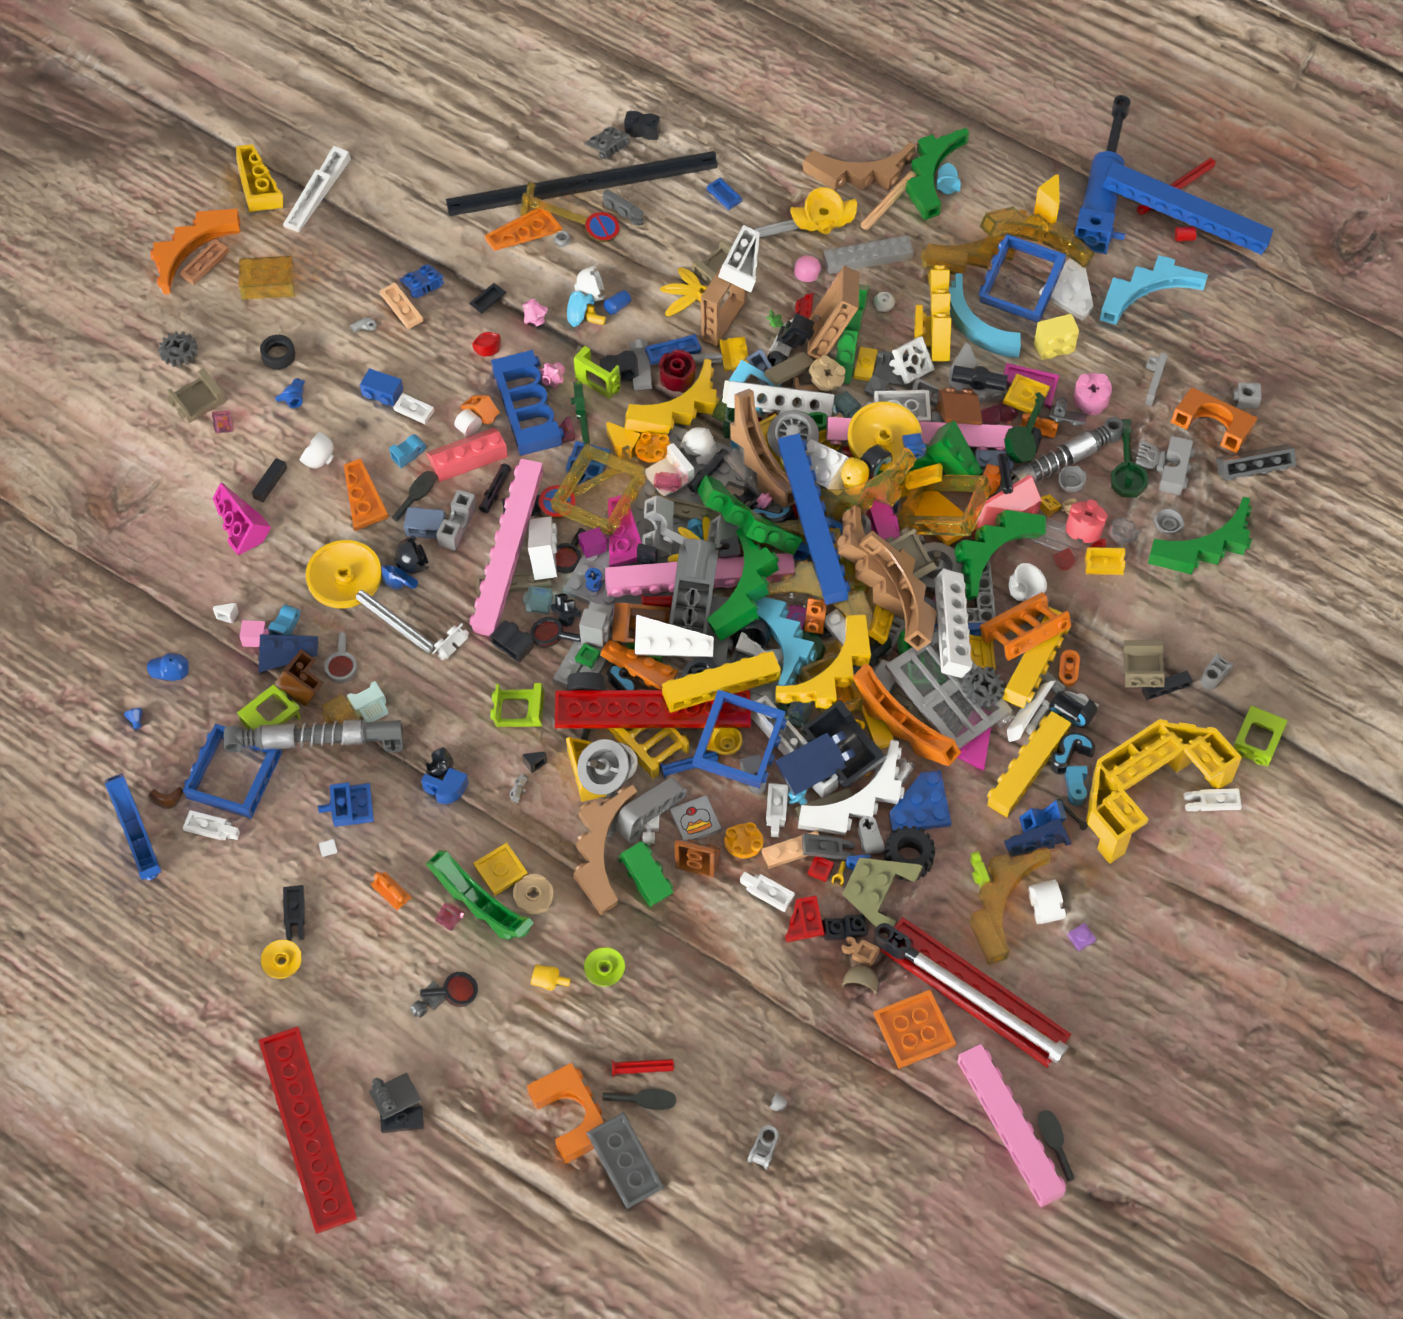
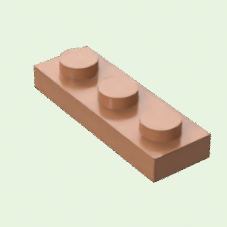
M215 239L180 272L181 277L195 285L229 253L228 247Z

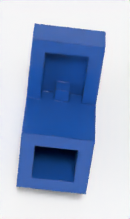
M452 768L448 769L443 780L424 774L421 780L423 789L429 794H436L437 802L442 804L458 800L469 784L467 774Z
M1056 800L1045 809L1031 808L1020 816L1019 819L1023 833L1032 828H1038L1053 820L1060 819L1063 822L1067 819L1062 801Z

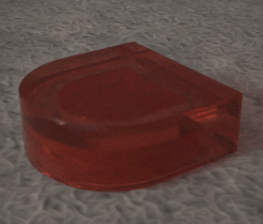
M1070 548L1052 555L1059 569L1069 570L1073 567L1075 558Z

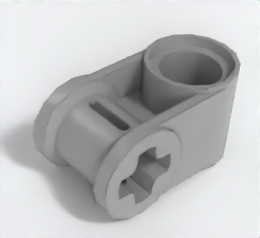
M1217 653L1205 668L1201 678V685L1207 690L1215 689L1223 678L1230 673L1235 663L1228 662L1221 657L1220 653Z
M757 754L740 759L741 770L757 776L762 762L760 755ZM762 783L760 789L750 785L748 787L752 793L761 794L766 789V783Z
M871 816L862 817L859 822L858 834L863 855L884 853V843L877 821Z
M768 1125L760 1130L747 1162H755L768 1170L778 1144V1131L775 1127ZM766 1134H772L775 1137L772 1141H765L763 1139Z

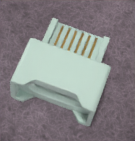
M376 681L371 683L370 688L358 694L350 693L347 695L348 703L357 718L362 716L366 722H373L388 714L385 706V696Z

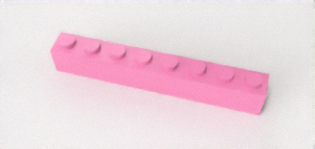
M982 1044L959 1054L957 1062L1040 1207H1043L1063 1197L1066 1191V1184L1062 1177H1058L1054 1171L1055 1165L1051 1158H1047L1043 1152L1045 1149L1039 1139L1036 1140L1033 1134L1034 1129L1031 1123L1024 1119L1020 1104L1015 1103L1013 1100V1093L1010 1087L1002 1081L1001 1071L998 1067H994L991 1062L990 1052L987 1049L984 1050Z

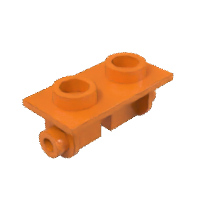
M1023 413L1020 426L1026 427L1031 414ZM1037 417L1034 427L1041 430L1042 436L1055 438L1059 423Z
M378 871L375 873V880L370 885L396 911L412 898L386 872L380 873Z

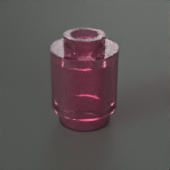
M669 472L655 474L654 488L677 492L681 488L682 478H679V474Z

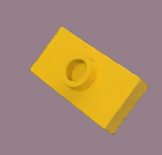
M860 347L853 379L869 382L875 367L877 349Z
M938 463L906 472L905 487L907 490L942 481V465Z

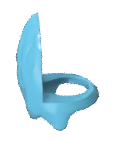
M950 163L942 165L938 170L936 189H940L943 194L950 195L955 191L960 192L961 181L958 178L957 170Z
M572 291L567 306V319L570 325L576 327L581 324L587 304L595 303L593 294L590 293L586 296L582 292Z

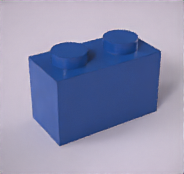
M371 368L368 369L360 383L363 396L392 406L396 404L404 390L402 379Z

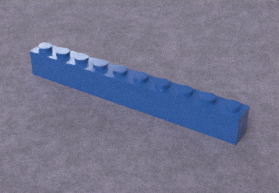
M1114 161L1110 165L1102 187L1109 191H1113L1261 255L1269 245L1274 230Z
M800 433L778 438L779 450L825 605L848 600L847 592H850L848 580L844 581L843 578L845 576L843 564L839 565L838 560L841 558L838 554V548L835 549L833 545L836 543L834 533L829 532V528H831L829 517L824 515L826 507L824 501L820 502L819 499L821 491L819 485L816 486L814 482L817 481L815 471L810 469V466H812L811 457L806 455L805 452L807 450L806 441L801 439Z

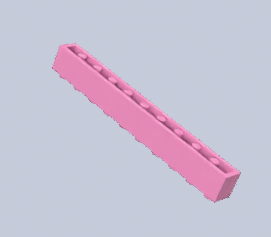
M828 417L826 441H830V444L834 445L848 442L847 433L852 418ZM918 421L922 430L923 443L929 444L937 430L947 423ZM957 423L970 448H977V450H988L989 448L1006 451L1004 439L1008 429L1012 428V426Z
M521 459L519 465L515 467L514 476L516 477L510 484V497H507L505 500V514H502L500 517L501 527L500 531L497 530L495 534L496 544L490 551L491 561L490 564L487 563L485 568L486 578L485 581L482 580L480 585L481 595L476 598V611L470 618V625H472L474 633L490 636L500 624L544 473L542 463Z
M789 553L776 554L779 559L777 562L779 570L768 576L766 580L769 585L772 583L787 584L792 582L794 572H796L793 555ZM744 557L717 559L713 589L719 587L733 588L738 585L743 572ZM677 562L607 567L604 576L607 597L639 596L645 593L659 594L660 592L673 593Z

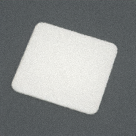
M334 839L319 843L322 857L337 853Z

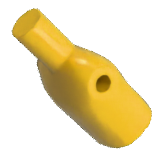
M536 964L531 985L540 986L551 991L555 989L557 984L569 986L571 978L559 976L560 972L556 967Z

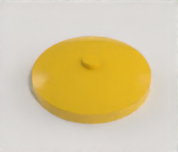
M875 402L864 406L852 417L848 427L847 441L852 454L857 459H861L862 455L870 447L877 444L882 445L892 453L893 458L891 462L882 464L879 470L890 471L904 467L913 460V458L906 459L902 436L921 433L922 436V430L917 418L907 408L892 402Z
M339 540L326 544L313 554L306 567V582L310 593L320 603L333 608H350L362 604L356 599L357 593L360 590H364L370 596H373L379 588L382 579L381 564L375 552L367 545L353 540Z

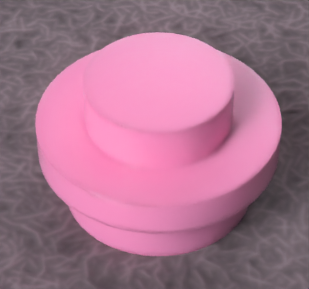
M769 492L766 495L764 493L760 495L756 501L758 503L757 508L765 510L773 500Z

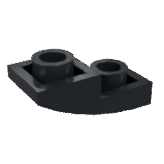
M846 915L844 918H824L822 920L825 940L847 939V937L857 938L868 934L864 915Z

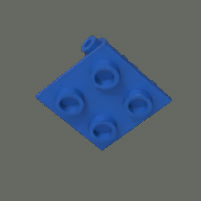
M428 264L421 266L414 272L405 274L399 281L412 291L410 294L413 299H418L428 294L427 287L430 292L442 287V284H444L442 278L444 276Z

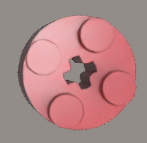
M1095 500L1074 503L1071 505L1065 530L1075 540L1080 538L1083 539L1084 543L1096 542L1103 533L1108 515Z

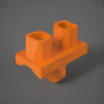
M808 598L804 631L823 634L827 610L824 599Z

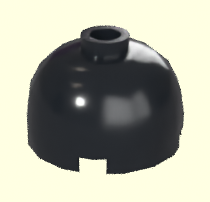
M413 535L397 545L396 557L394 558L397 567L402 568L409 574H417L429 569L425 565V563H429L422 545L416 544L415 540L417 538Z

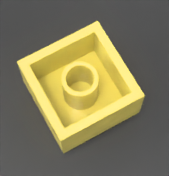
M1072 314L1037 323L1034 345L1041 360L1052 359L1056 356L1075 352L1079 329Z

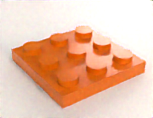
M931 990L891 1004L873 1013L899 1069L956 1047V1042Z

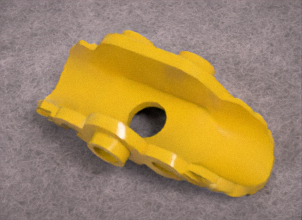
M820 187L809 193L805 201V207H791L790 212L793 221L800 229H807L808 231L818 229L820 233L828 234L834 227H842L854 219L857 212V201L855 198L842 201L839 194L833 189Z

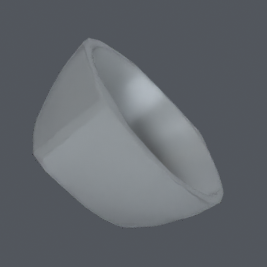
M1163 509L1154 516L1153 523L1161 533L1174 535L1183 531V517L1176 510Z

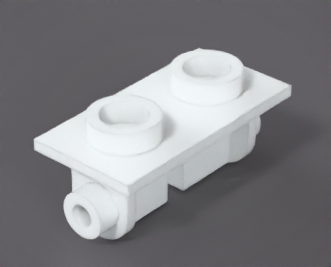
M462 623L458 627L454 625L447 632L449 636L445 640L441 638L434 645L436 649L433 651V654L437 651L439 653L438 657L441 660L448 659L456 650L452 643L459 647L468 639L469 632L460 628L463 625Z

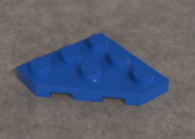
M941 770L921 772L904 793L903 799H900L889 812V820L893 833H895L897 828L903 830V826H908V828L916 826L917 830H920V828L925 830L951 826Z

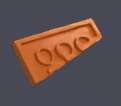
M608 640L601 651L602 657L619 668L625 667L630 675L633 677L639 676L645 680L644 684L649 687L654 686L659 690H662L663 683L675 679L679 671L651 657L636 655L635 650Z

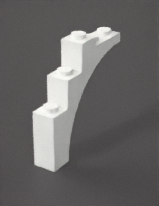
M891 740L886 756L887 759L881 770L869 785L854 796L830 805H802L798 828L845 836L846 831L851 829L852 819L848 818V816L856 818L864 816L873 817V814H877L878 803H875V801L897 804L899 799H903L904 787H901L902 781L894 780V778H898L899 767H896V760H900L902 748L898 747L899 741Z

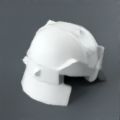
M695 427L686 432L680 446L681 449L684 448L687 455H699L696 457L697 464L710 461L715 456L717 450L710 430L702 427Z
M1022 563L1017 566L1015 572L1010 576L1008 586L1011 596L1016 601L1024 602L1041 592L1045 593L1047 582L1045 576L1036 566Z

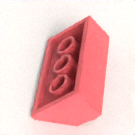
M495 428L426 452L439 482L508 457L506 444L500 432Z
M1028 475L1013 484V492L1011 494L1008 493L1006 495L1001 491L972 508L969 517L977 523V529L984 525L996 526L995 519L1004 510L1037 514L1040 510L1041 498L1032 476ZM977 529L970 532L974 539Z

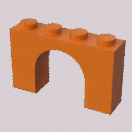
M1193 387L1190 388L1176 407L1171 419V423L1186 430L1199 417H1210L1220 421L1227 428L1220 446L1235 453H1238L1252 433L1257 421V417Z
M572 1063L527 1085L528 1094L537 1110L562 1098L574 1099L585 1109V1117L582 1123L574 1130L555 1139L556 1146L566 1164L594 1149L586 1132L606 1122L600 1116L603 1113L599 1104H594L591 1099L593 1094L589 1086H584L581 1081L583 1075L578 1067L574 1068Z

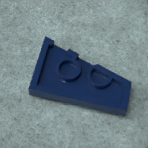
M260 634L258 673L289 664L300 649L312 657L317 656L318 636Z
M1060 819L1050 821L1038 828H1032L1028 832L1012 836L1004 841L1011 857L1033 853L1037 848L1047 847V850L1053 849L1056 844L1064 843L1065 846L1072 845Z

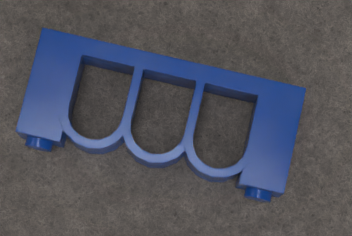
M533 350L491 360L492 371L519 455L522 456L562 446V438H564L563 429L558 427L557 421H554V412L548 406L547 391L541 385V375L538 369L540 367L539 357L534 355ZM530 377L535 379L533 383L508 389L506 382ZM531 397L542 399L537 404L514 409L512 403ZM537 417L548 419L544 424L521 429L519 425L521 421Z

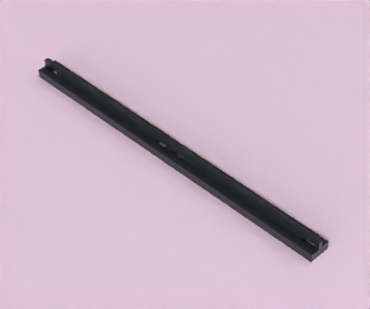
M711 151L445 200L448 215L455 216L717 169L718 164L716 153ZM455 204H461V205H459V206H453V207L450 206V205H455Z

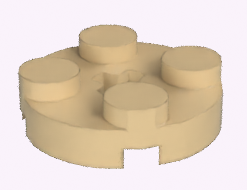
M827 355L817 358L809 368V374L811 373L812 376L811 381L820 390L827 392L829 390L836 391L844 382L845 368Z
M529 874L524 876L519 883L515 884L513 889V898L518 910L527 914L546 912L554 898L551 883L542 875ZM532 890H536V894H539L535 898L528 896V894L532 893Z

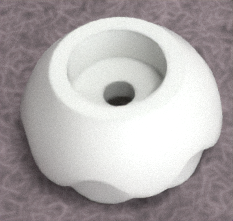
M880 292L874 297L873 305L878 311L888 312L894 308L895 299L888 292Z

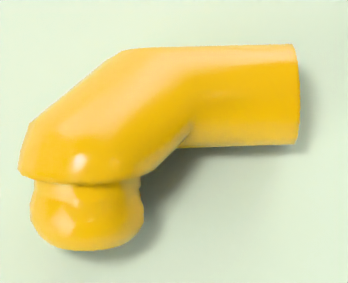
M587 304L585 311L587 320L591 323L605 325L606 317L597 315L594 311V305Z

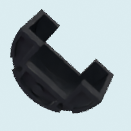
M841 700L837 701L803 727L806 732L804 738L808 743L828 733L830 738L841 731L846 735L847 738L837 743L842 754L853 748L856 756L844 762L846 765L845 769H836L837 780L843 788L846 786L849 788L887 759L876 743L872 742L856 722L851 712Z

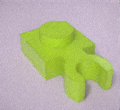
M979 851L973 852L970 857L971 864L974 867V872H972L975 884L978 883L980 890L986 889L990 882L984 862L981 860Z

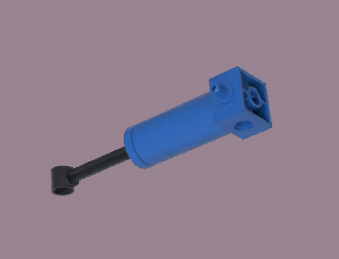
M1119 95L1115 97L1111 111L1113 122L1107 149L1096 154L1092 160L1083 205L1080 208L1072 246L1074 249L1107 255L1109 241L1112 238L1124 240L1125 233L1115 232L1113 228L1119 194L1103 188L1102 184L1113 161L1125 166L1124 159L1116 152L1123 120L1128 116L1131 100L1127 96Z

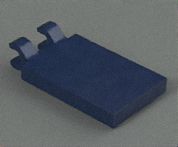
M843 731L831 738L826 733L775 761L794 796L836 774V769H845L846 765L844 762L856 756L853 748L843 754L839 749L837 743L847 738Z

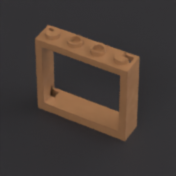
M844 265L809 319L815 322L813 326L814 334L811 339H808V355L815 358L827 355L858 310L859 272ZM818 315L819 319H815L814 316Z
M721 268L701 296V340L715 347L719 345V339H723L747 302V290L718 277ZM730 288V296L720 309V302Z

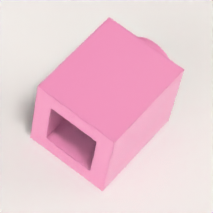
M242 620L240 631L242 646L259 647L260 634H270L265 621Z

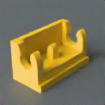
M1087 547L1085 573L1123 575L1126 562L1124 561L1125 548Z

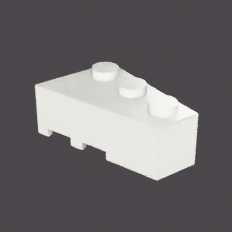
M552 516L529 520L528 550L535 580L557 577L556 534H558L557 524L552 521Z

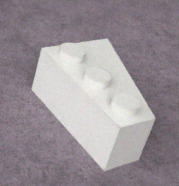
M745 225L742 226L718 277L749 292L752 291L756 281L760 232Z

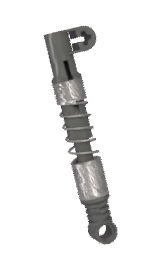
M1110 417L1105 421L1104 425L1097 429L1085 431L1061 444V447L1057 446V453L1050 450L1048 455L1042 454L1039 460L1034 459L1033 463H1026V465L1024 464L1010 471L1012 485L1028 475L1032 476L1034 483L1036 481L1042 482L1044 477L1049 478L1052 473H1058L1059 468L1063 469L1060 465L1066 463L1065 467H1067V464L1073 465L1097 452L1101 446L1109 442H1118L1122 437V420L1117 417ZM982 469L979 478L973 483L974 492L983 502L1003 491L1001 482L1000 487L993 495L988 498L983 497L981 483L985 469Z
M361 719L354 721L344 720L343 723L335 721L334 724H328L326 721L324 724L319 725L315 722L312 728H309L305 722L300 729L296 723L260 725L255 730L250 728V731L248 728L244 731L239 726H228L224 729L223 748L229 752H239L245 746L246 748L250 746L254 748L255 745L256 748L259 747L261 750L295 748L296 742H300V747L302 748L303 742H310L311 747H313V744H321V746L323 744H331L333 746V743H341L343 746L344 744L362 745L368 741H382L385 751L395 753L403 750V727L401 720L366 722Z

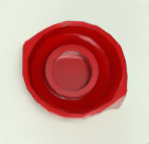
M493 332L480 334L472 343L473 350L483 357L495 355L501 347L500 334Z

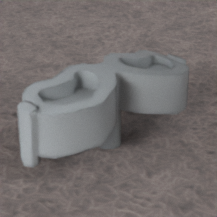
M522 774L515 780V786L510 791L511 800L517 804L519 803L520 793H526V790L522 787L530 779L525 774Z

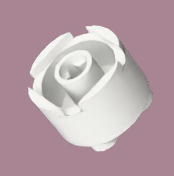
M1056 879L1028 886L1031 906H1034V916L1037 924L1066 919L1065 909L1061 908L1063 900Z

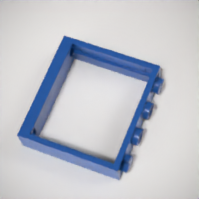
M1006 234L1004 240L999 243L998 254H995L991 264L993 266L991 270H988L985 275L986 282L984 286L981 285L978 293L980 303L1038 323L1042 319L1066 263V254ZM1009 248L1055 263L1034 311L989 296Z
M718 689L695 752L692 766L760 789L761 784L766 783L769 772H766L768 765L772 766L775 758V754H772L774 747H779L781 736H779L780 730H784L788 720L785 718L786 711ZM724 702L777 719L757 776L704 758Z
M215 724L211 733L207 734L205 745L200 748L197 762L193 763L191 767V774L184 782L183 792L186 799L252 819L283 753L282 748L261 750L259 747L256 748V745L252 748L267 754L243 805L197 791L221 739L224 740V729L226 727Z

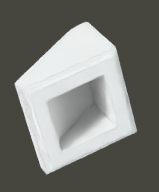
M236 603L213 607L216 619L229 623H234L239 613Z

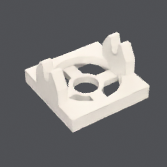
M922 336L892 350L895 358L890 362V366L895 367L892 372L896 375H901L904 384H908L916 380L917 377L920 378L935 370ZM907 349L909 353L908 360L903 362V354ZM913 355L917 356L915 358L918 361L916 365L911 361ZM906 367H914L916 373H909Z

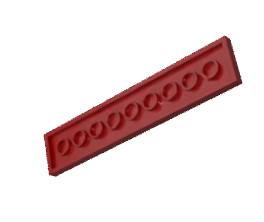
M662 690L555 691V729L705 728L714 700L670 713ZM750 690L734 694L750 700ZM724 702L715 728H751V710Z
M904 917L895 925V929L910 939L911 947L1055 1043L1061 1041L1066 1044L1072 1034ZM880 948L882 953L1046 1068L1052 1063V1060L1048 1058L1050 1055L1048 1052L907 958L896 959Z
M297 1026L259 1039V1045L315 1233L318 1234L358 1220L299 1027Z

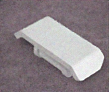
M1056 681L1044 683L1038 689L1034 688L1033 692H1035L1031 703L1027 702L1024 709L1020 708L1007 728L1009 742L1021 739L1024 731L1031 735L1036 730L1041 719L1050 709V703L1044 698L1049 690L1054 687Z

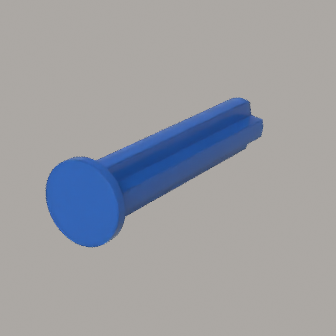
M717 752L705 753V759L718 762ZM694 756L664 765L660 763L662 777L665 779L668 775L696 768L692 766Z

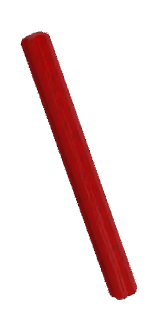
M1208 158L1171 183L1170 186L1181 190L1215 167V160ZM1140 204L1137 206L1136 212L1139 215H1144L1152 208Z

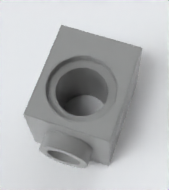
M1238 383L1237 390L1233 391V401H1236V408H1259L1262 399L1261 384Z

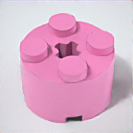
M1097 373L1080 375L1073 395L1075 407L1087 415L1102 413L1108 407L1112 393V385L1105 374Z

